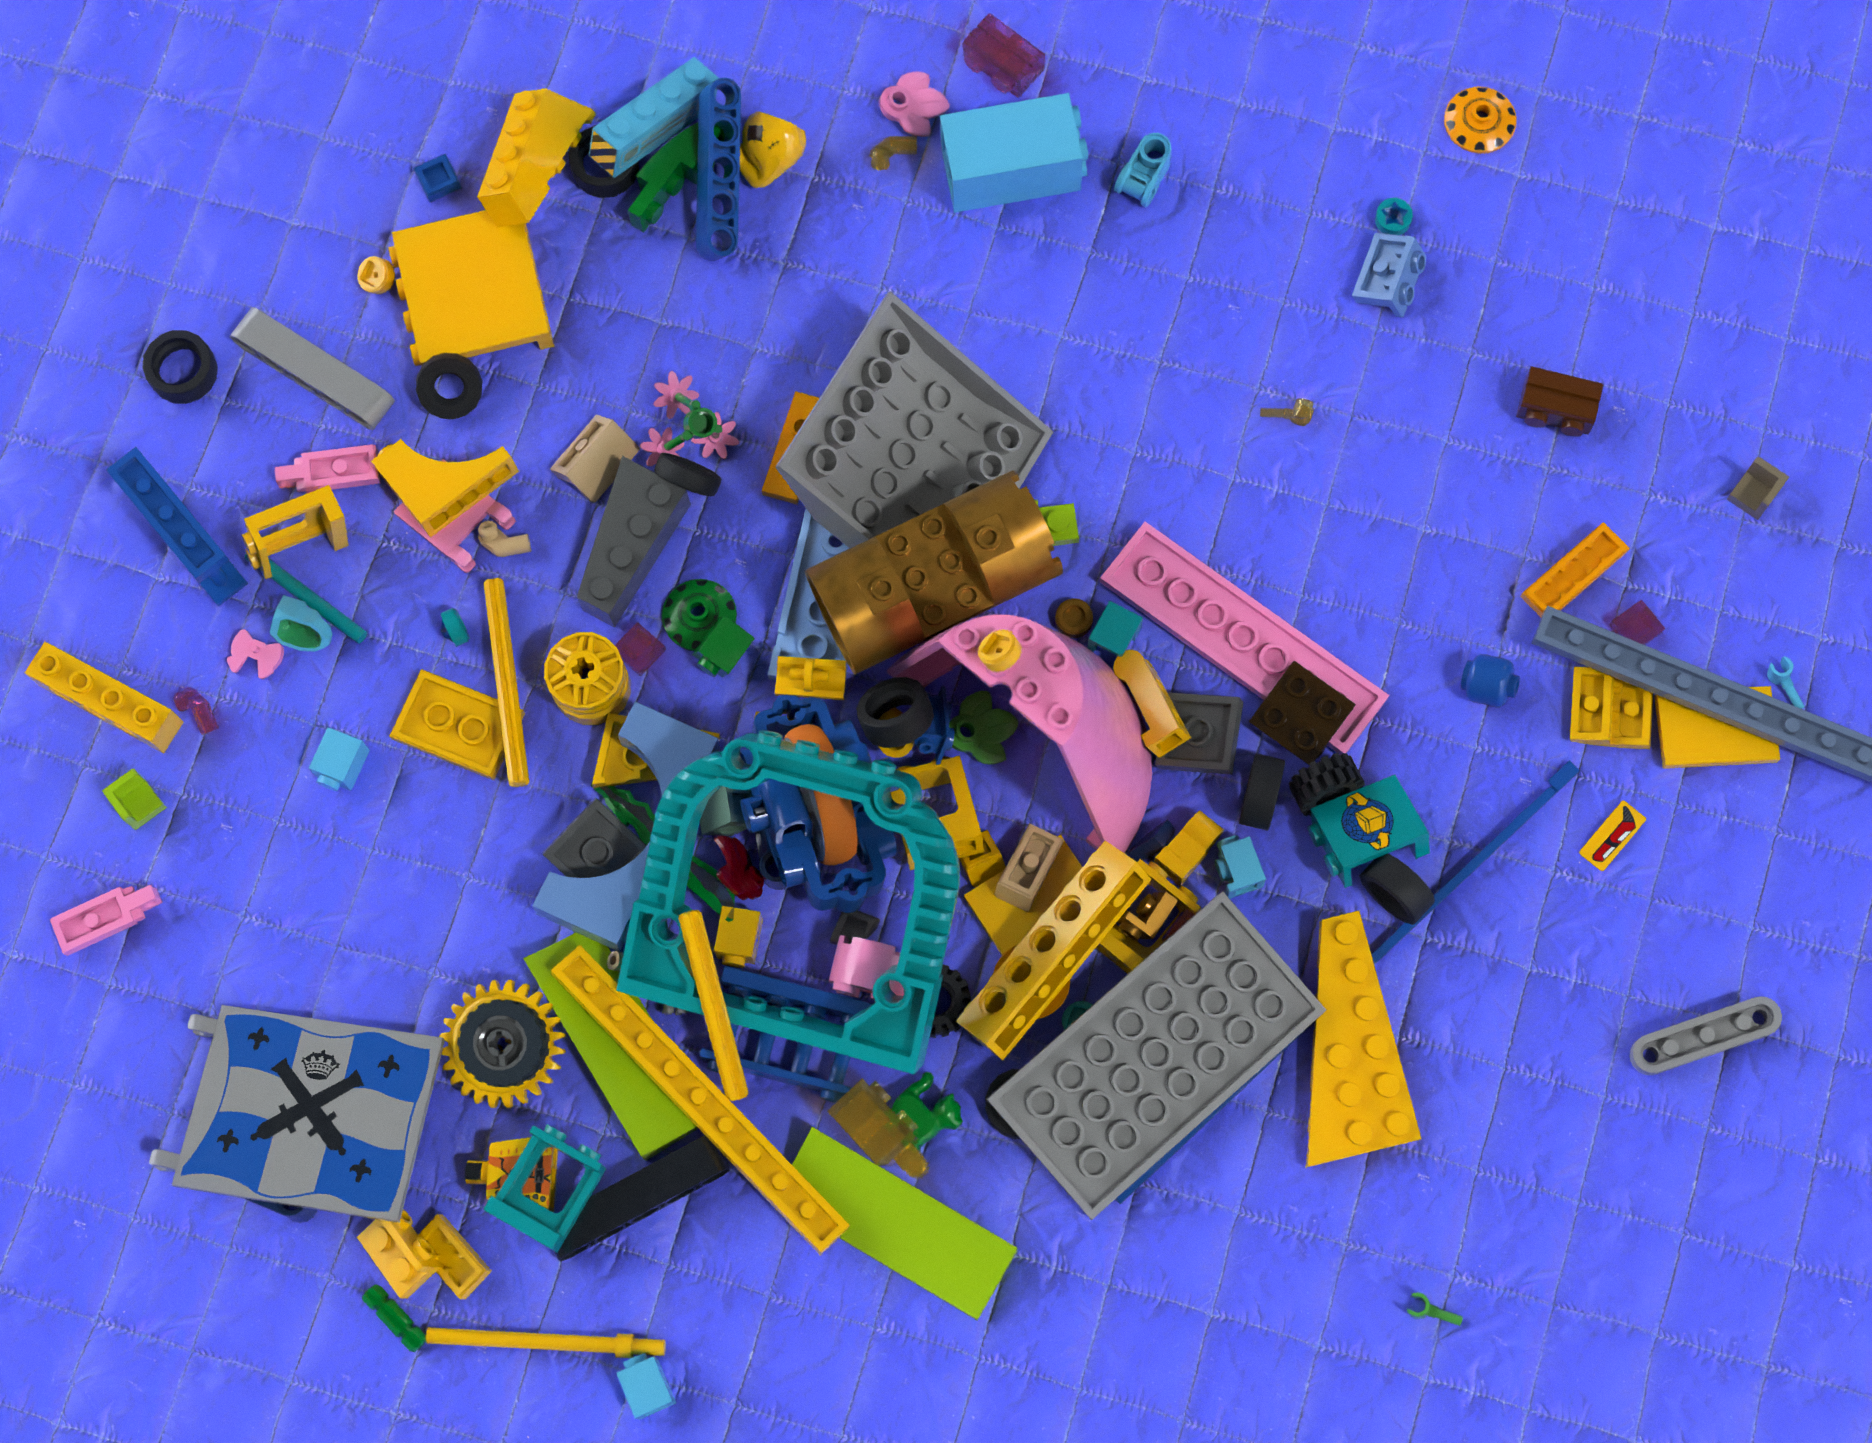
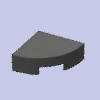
M858 910L853 913L841 912L830 938V943L837 945L840 935L846 936L849 939V944H851L853 937L867 939L879 926L880 919Z

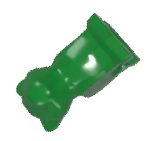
M924 1072L919 1081L909 1085L896 1098L891 1110L886 1112L879 1120L881 1126L894 1138L898 1135L899 1127L901 1126L910 1131L902 1145L914 1156H917L921 1152V1147L933 1139L940 1130H956L963 1122L961 1106L955 1100L953 1093L940 1099L932 1111L919 1098L921 1093L932 1086L934 1076L930 1072Z

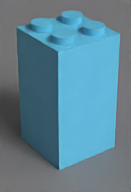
M1069 93L940 115L941 150L954 213L1081 191L1082 177L1087 176L1085 160H1088V150L1085 138L1080 139L1079 127H1081L1079 107L1078 105H1071Z

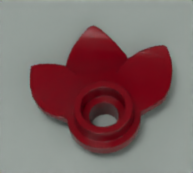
M724 835L715 837L714 841L721 849L727 863L717 871L716 876L741 900L748 898L754 900L760 897L763 891L764 880L760 871L752 866L750 856L744 845L735 837L730 838Z

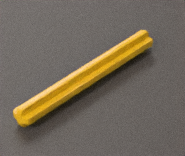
M690 910L680 914L678 919L725 1096L731 1101L740 1100L748 1096L745 1076L702 913L699 910Z

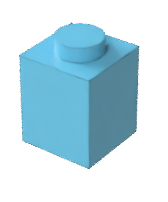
M328 727L309 769L318 778L316 783L333 791H338L339 787L351 791L370 750L362 740Z
M646 1353L640 1354L623 1363L625 1369L617 1372L635 1419L641 1420L676 1404L658 1358L654 1356L647 1358Z

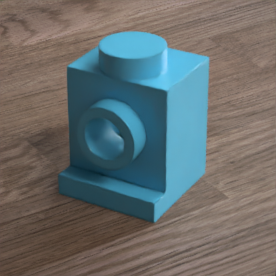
M1238 835L1217 842L1219 859L1215 860V866L1221 881L1228 880L1229 884H1227L1224 893L1229 899L1264 886L1266 877L1250 836L1239 839Z

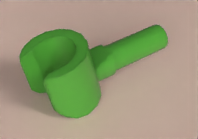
M1416 1292L1411 1294L1412 1298L1420 1299L1426 1304L1425 1309L1419 1313L1407 1309L1408 1314L1412 1318L1423 1319L1429 1316L1458 1326L1461 1325L1463 1316L1430 1304L1429 1299L1422 1293Z

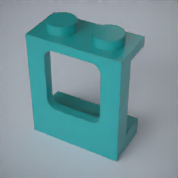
M548 1124L544 1130L533 1125L529 1131L532 1137L497 1196L493 1197L491 1195L483 1210L558 1253L606 1168L598 1162L601 1155L583 1144H580L576 1150L564 1143L567 1135ZM548 1148L557 1149L585 1167L584 1175L564 1209L559 1213L551 1212L523 1194L525 1183L544 1151Z

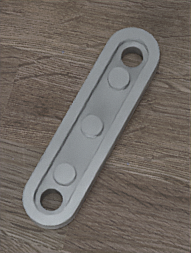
M1762 996L1755 997L1640 1037L1633 1043L1630 1049V1061L1638 1072L1644 1075H1656L1767 1037L1780 1027L1782 1013L1777 1003L1772 999ZM1754 1012L1763 1015V1025H1758L1753 1021L1752 1016ZM1648 1049L1654 1052V1062L1650 1063L1644 1059V1050Z

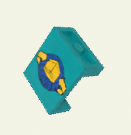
M1395 774L1310 809L1312 824L1308 826V832L1311 840L1316 847L1322 846L1326 853L1324 860L1330 874L1333 877L1338 875L1345 888L1352 885L1351 868L1407 845L1415 859L1430 853L1429 832Z

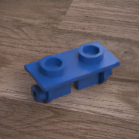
M941 686L938 696L927 693L933 708L934 718L928 730L921 737L914 740L915 747L921 753H935L937 765H940L945 750H951L954 741V728L949 727L952 704L947 702L945 686Z

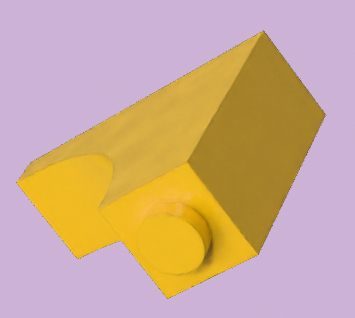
M400 439L396 443L384 447L378 456L371 460L381 477L430 538L519 472L512 457L503 446L478 459L464 462H443L420 455Z

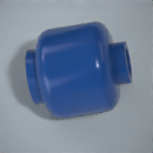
M1480 654L1473 661L1468 660L1461 679V689L1466 690V696L1470 701L1496 708L1503 706L1508 697L1515 698L1520 684V676L1514 675V665L1510 660L1487 654Z

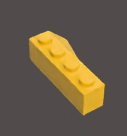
M546 88L514 93L477 196L497 227L530 222L550 190L547 184L549 179L556 174H560L566 163L563 157L569 147H576L581 140L580 129L584 123L591 124L596 114L593 109Z

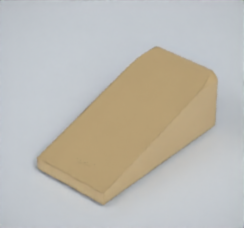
M1029 823L997 883L994 895L1028 912L1043 885L1064 839Z

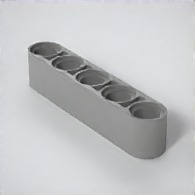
M251 307L230 334V338L246 352L367 429L374 430L395 402V399L379 385L257 308Z

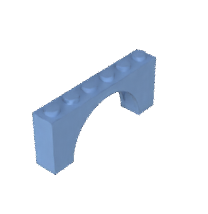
M634 702L618 734L621 745L638 755L652 770L660 785L661 795H663L669 783L682 769L690 763L720 750L717 737L638 702ZM650 842L630 863L609 874L591 878H573L549 871L532 905L536 915L620 952L624 943H626L633 903L640 896Z

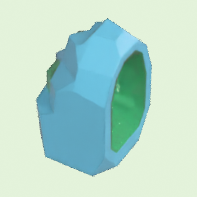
M283 595L272 620L270 636L280 644L299 651L315 652L329 646L333 635L331 626L321 618L319 612L307 607L305 601Z

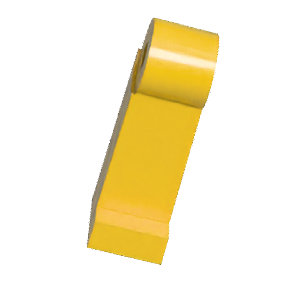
M1126 650L1123 656H1117L1113 666L1114 673L1129 687L1150 730L1141 735L1146 747L1160 758L1191 739L1153 665L1135 650Z

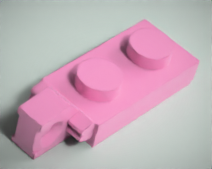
M371 444L301 453V457L294 459V465L275 467V479L280 489L296 487L297 492L307 493L327 485L330 486L331 490L381 484L380 474L371 462V460L378 456V450L376 445Z
M152 885L137 891L132 886L124 889L118 887L52 917L50 922L62 953L69 956L138 924L139 921L146 918L143 911H147L163 902L157 888L152 887Z

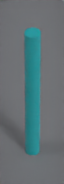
M245 554L244 558L249 562L248 557ZM269 559L272 580L299 600L305 601L308 607L318 611L320 616L358 644L364 641L368 634L366 630Z

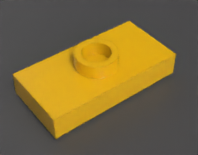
M437 1214L418 1234L419 1237L427 1240L435 1251L434 1258L441 1266L436 1272L459 1299H467L492 1272L489 1266L443 1214Z

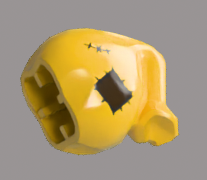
M756 111L748 117L742 131L743 143L740 144V172L751 187L764 188L802 157L806 147V134L804 130L793 123L760 111Z

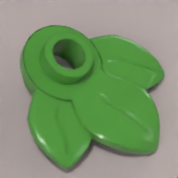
M989 691L975 692L961 702L959 715L949 722V727L954 728L952 748L960 752H970L978 762L983 764L1001 763L1006 760L1001 742L1014 734L1019 721L1008 711L999 708L993 709L992 697ZM960 727L968 728L971 732V737H964L960 732Z

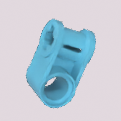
M1150 133L1143 137L1131 159L1119 174L1114 186V192L1118 194L1124 192L1140 200L1142 206L1148 207L1170 166L1171 143L1166 136L1160 133ZM1151 151H1157L1163 154V156L1159 159H1151L1146 154Z

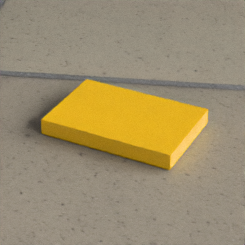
M421 669L389 735L390 738L494 781L505 758L498 699ZM520 709L522 720L525 712L523 709Z
M1771 686L1749 687L1772 697ZM1654 695L1663 769L1777 763L1780 760L1778 744L1659 695Z
M1064 840L1028 912L994 895L997 883L1004 870L966 893L964 899L1002 956L1007 950L1025 938L1038 922L1040 916L1049 909L1063 892L1067 883L1072 881L1082 869V866Z

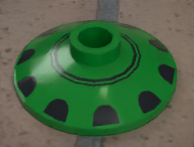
M694 579L677 586L667 597L662 610V621L667 635L675 644L690 651L697 649L719 618L727 616L735 623L737 620L736 605L730 593L720 584L706 579ZM696 606H702L705 608V611L701 616H694L691 614L692 609Z

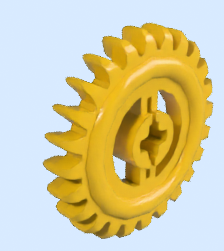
M492 980L489 992L486 991L483 985L478 984L475 989V998L467 992L463 993L464 1007L452 1004L451 1009L456 1015L455 1019L444 1018L443 1020L444 1024L451 1028L450 1032L439 1035V1037L444 1038L448 1042V1046L443 1048L441 1055L450 1057V1060L443 1065V1070H455L450 1083L455 1085L463 1081L461 1095L467 1096L474 1090V1102L476 1104H481L486 1095L491 1108L498 1106L500 1097L505 1107L512 1108L514 1095L521 1103L526 1104L528 1103L526 1090H529L534 1095H541L542 1091L538 1081L547 1084L553 1083V1079L546 1072L547 1069H561V1065L552 1059L553 1055H560L566 1052L565 1049L554 1045L555 1041L566 1037L565 1033L555 1032L552 1029L561 1022L560 1017H547L548 1013L553 1009L552 1003L539 1006L540 1000L543 997L542 992H535L528 997L529 984L521 985L516 992L513 980H508L503 990L500 988L499 981ZM496 999L521 1002L526 1004L527 1007L534 1009L539 1013V1018L544 1020L547 1026L545 1027L546 1032L550 1036V1041H548V1049L550 1050L549 1055L544 1060L545 1065L535 1073L536 1076L533 1079L523 1082L524 1084L519 1086L494 1087L474 1079L475 1076L472 1073H468L464 1068L465 1064L460 1060L458 1054L460 1053V1048L457 1046V1042L461 1034L459 1030L461 1025L468 1019V1014L471 1011L477 1010V1006L483 1003L488 1004L491 1003V1000ZM505 1036L501 1037L505 1038V1041L511 1044V1039H506Z

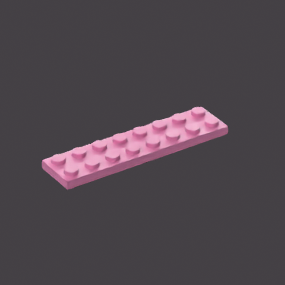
M1147 522L1141 525L1100 577L1101 584L1263 700L1266 699L1291 663L1296 661L1355 703L1354 709L1327 744L1329 748L1339 753V755L1350 750L1389 697L1386 692Z

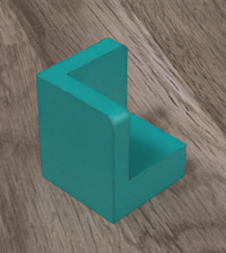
M1109 601L1088 638L1087 648L1095 652L1097 646L1119 657L1123 656L1131 640L1135 641L1142 628L1143 617Z

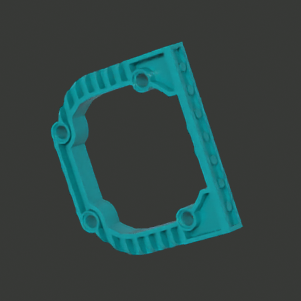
M760 730L759 734L748 733L729 742L723 751L706 755L682 769L669 783L660 799L654 817L640 896L633 903L616 991L704 1015L678 918L680 914L692 910L684 904L698 826L709 798L722 786L735 790H748L759 786L769 779L853 800L863 804L866 815L874 824L886 830L901 833L906 840L914 861V892L897 965L891 966L875 981L873 986L875 1003L854 1014L845 1023V1026L806 1016L803 1010L796 1007L783 1006L777 1008L767 1005L765 999L756 996L741 998L723 993L730 1023L915 1075L924 1065L943 979L941 971L959 892L960 865L953 839L938 818L937 813L928 804L920 801L922 798V788L919 781L911 774L896 770L894 763L873 760L871 764L857 760L858 755L853 752L835 750L833 754L822 751L819 744L811 741L797 740L796 744L783 741L781 734L772 731ZM741 747H746L752 752V765L745 763L741 759ZM892 786L898 787L904 792L906 796L904 804H898L892 799L890 795ZM668 918L678 924L679 934L671 932L668 928ZM890 980L900 982L904 988L903 996L892 992L889 986Z

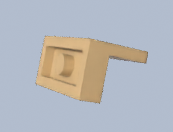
M596 414L550 470L559 479L572 483L589 501L596 502L615 480L622 456L632 460L640 448L614 420Z

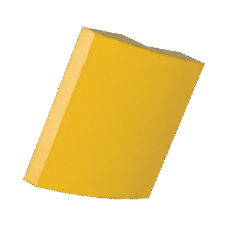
M1574 667L1570 741L1616 748L1651 749L1653 693L1590 667Z

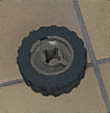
M500 999L491 1000V1003L488 1004L483 1003L477 1006V1010L471 1011L467 1016L466 1022L461 1025L459 1030L461 1034L457 1042V1046L460 1048L459 1058L464 1062L466 1071L472 1073L477 1081L494 1087L519 1086L524 1084V1081L533 1079L536 1076L535 1073L545 1065L544 1060L549 1055L550 1050L548 1049L550 1036L546 1032L545 1027L547 1026L544 1020H541L538 1016L539 1013L521 1002ZM503 1036L506 1039H511V1044L507 1045L504 1051L498 1047V1041Z

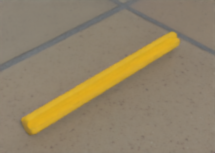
M501 578L487 579L483 585L507 776L511 787H522L529 784V774L505 587Z

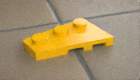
M608 713L592 781L593 788L657 780L649 766L638 755L620 743L618 734L627 716ZM701 730L714 737H717L720 742V733Z

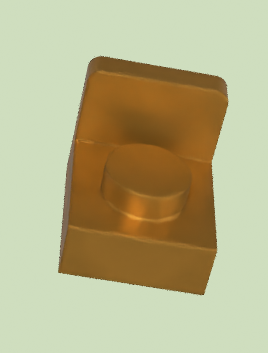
M1166 891L1154 892L1152 895L1148 894L1136 910L1139 916L1136 917L1126 910L1117 921L1120 924L1118 929L1135 941H1138L1139 938L1154 939L1178 900Z

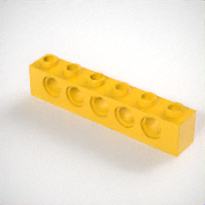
M1105 840L1090 855L1086 864L1072 881L1067 883L1063 892L1049 909L1040 916L1038 922L1025 938L1015 946L1013 952L1002 966L991 975L988 983L974 1000L965 1007L956 1022L974 1039L1001 1060H1004L1152 880L1150 876L1135 860Z

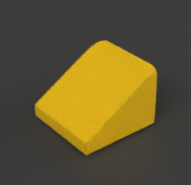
M988 830L981 832L984 852L959 858L973 887L981 885L1006 868L1002 854Z

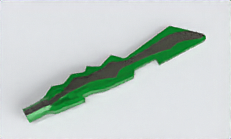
M615 786L593 788L603 797L606 805L627 827L631 825L637 831L640 839L648 845L655 819V814H653L649 804L636 801L629 790L617 789ZM692 856L687 886L719 915L721 914L722 906L732 907L725 919L727 922H731L734 919L735 894L716 876L718 870Z

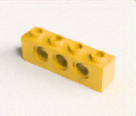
M47 642L43 643L25 671V674L38 686L163 754L184 723L166 706Z

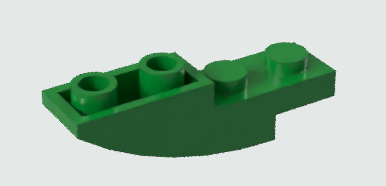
M698 122L676 135L661 147L636 175L641 193L628 209L631 225L644 233L650 224H655L660 219L664 210V204L670 196L674 197L679 193L684 184V178L697 184ZM714 125L715 137L719 141L724 142V131L719 126Z

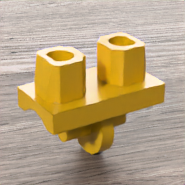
M778 656L774 694L776 696L795 695L803 698L844 700L847 661Z

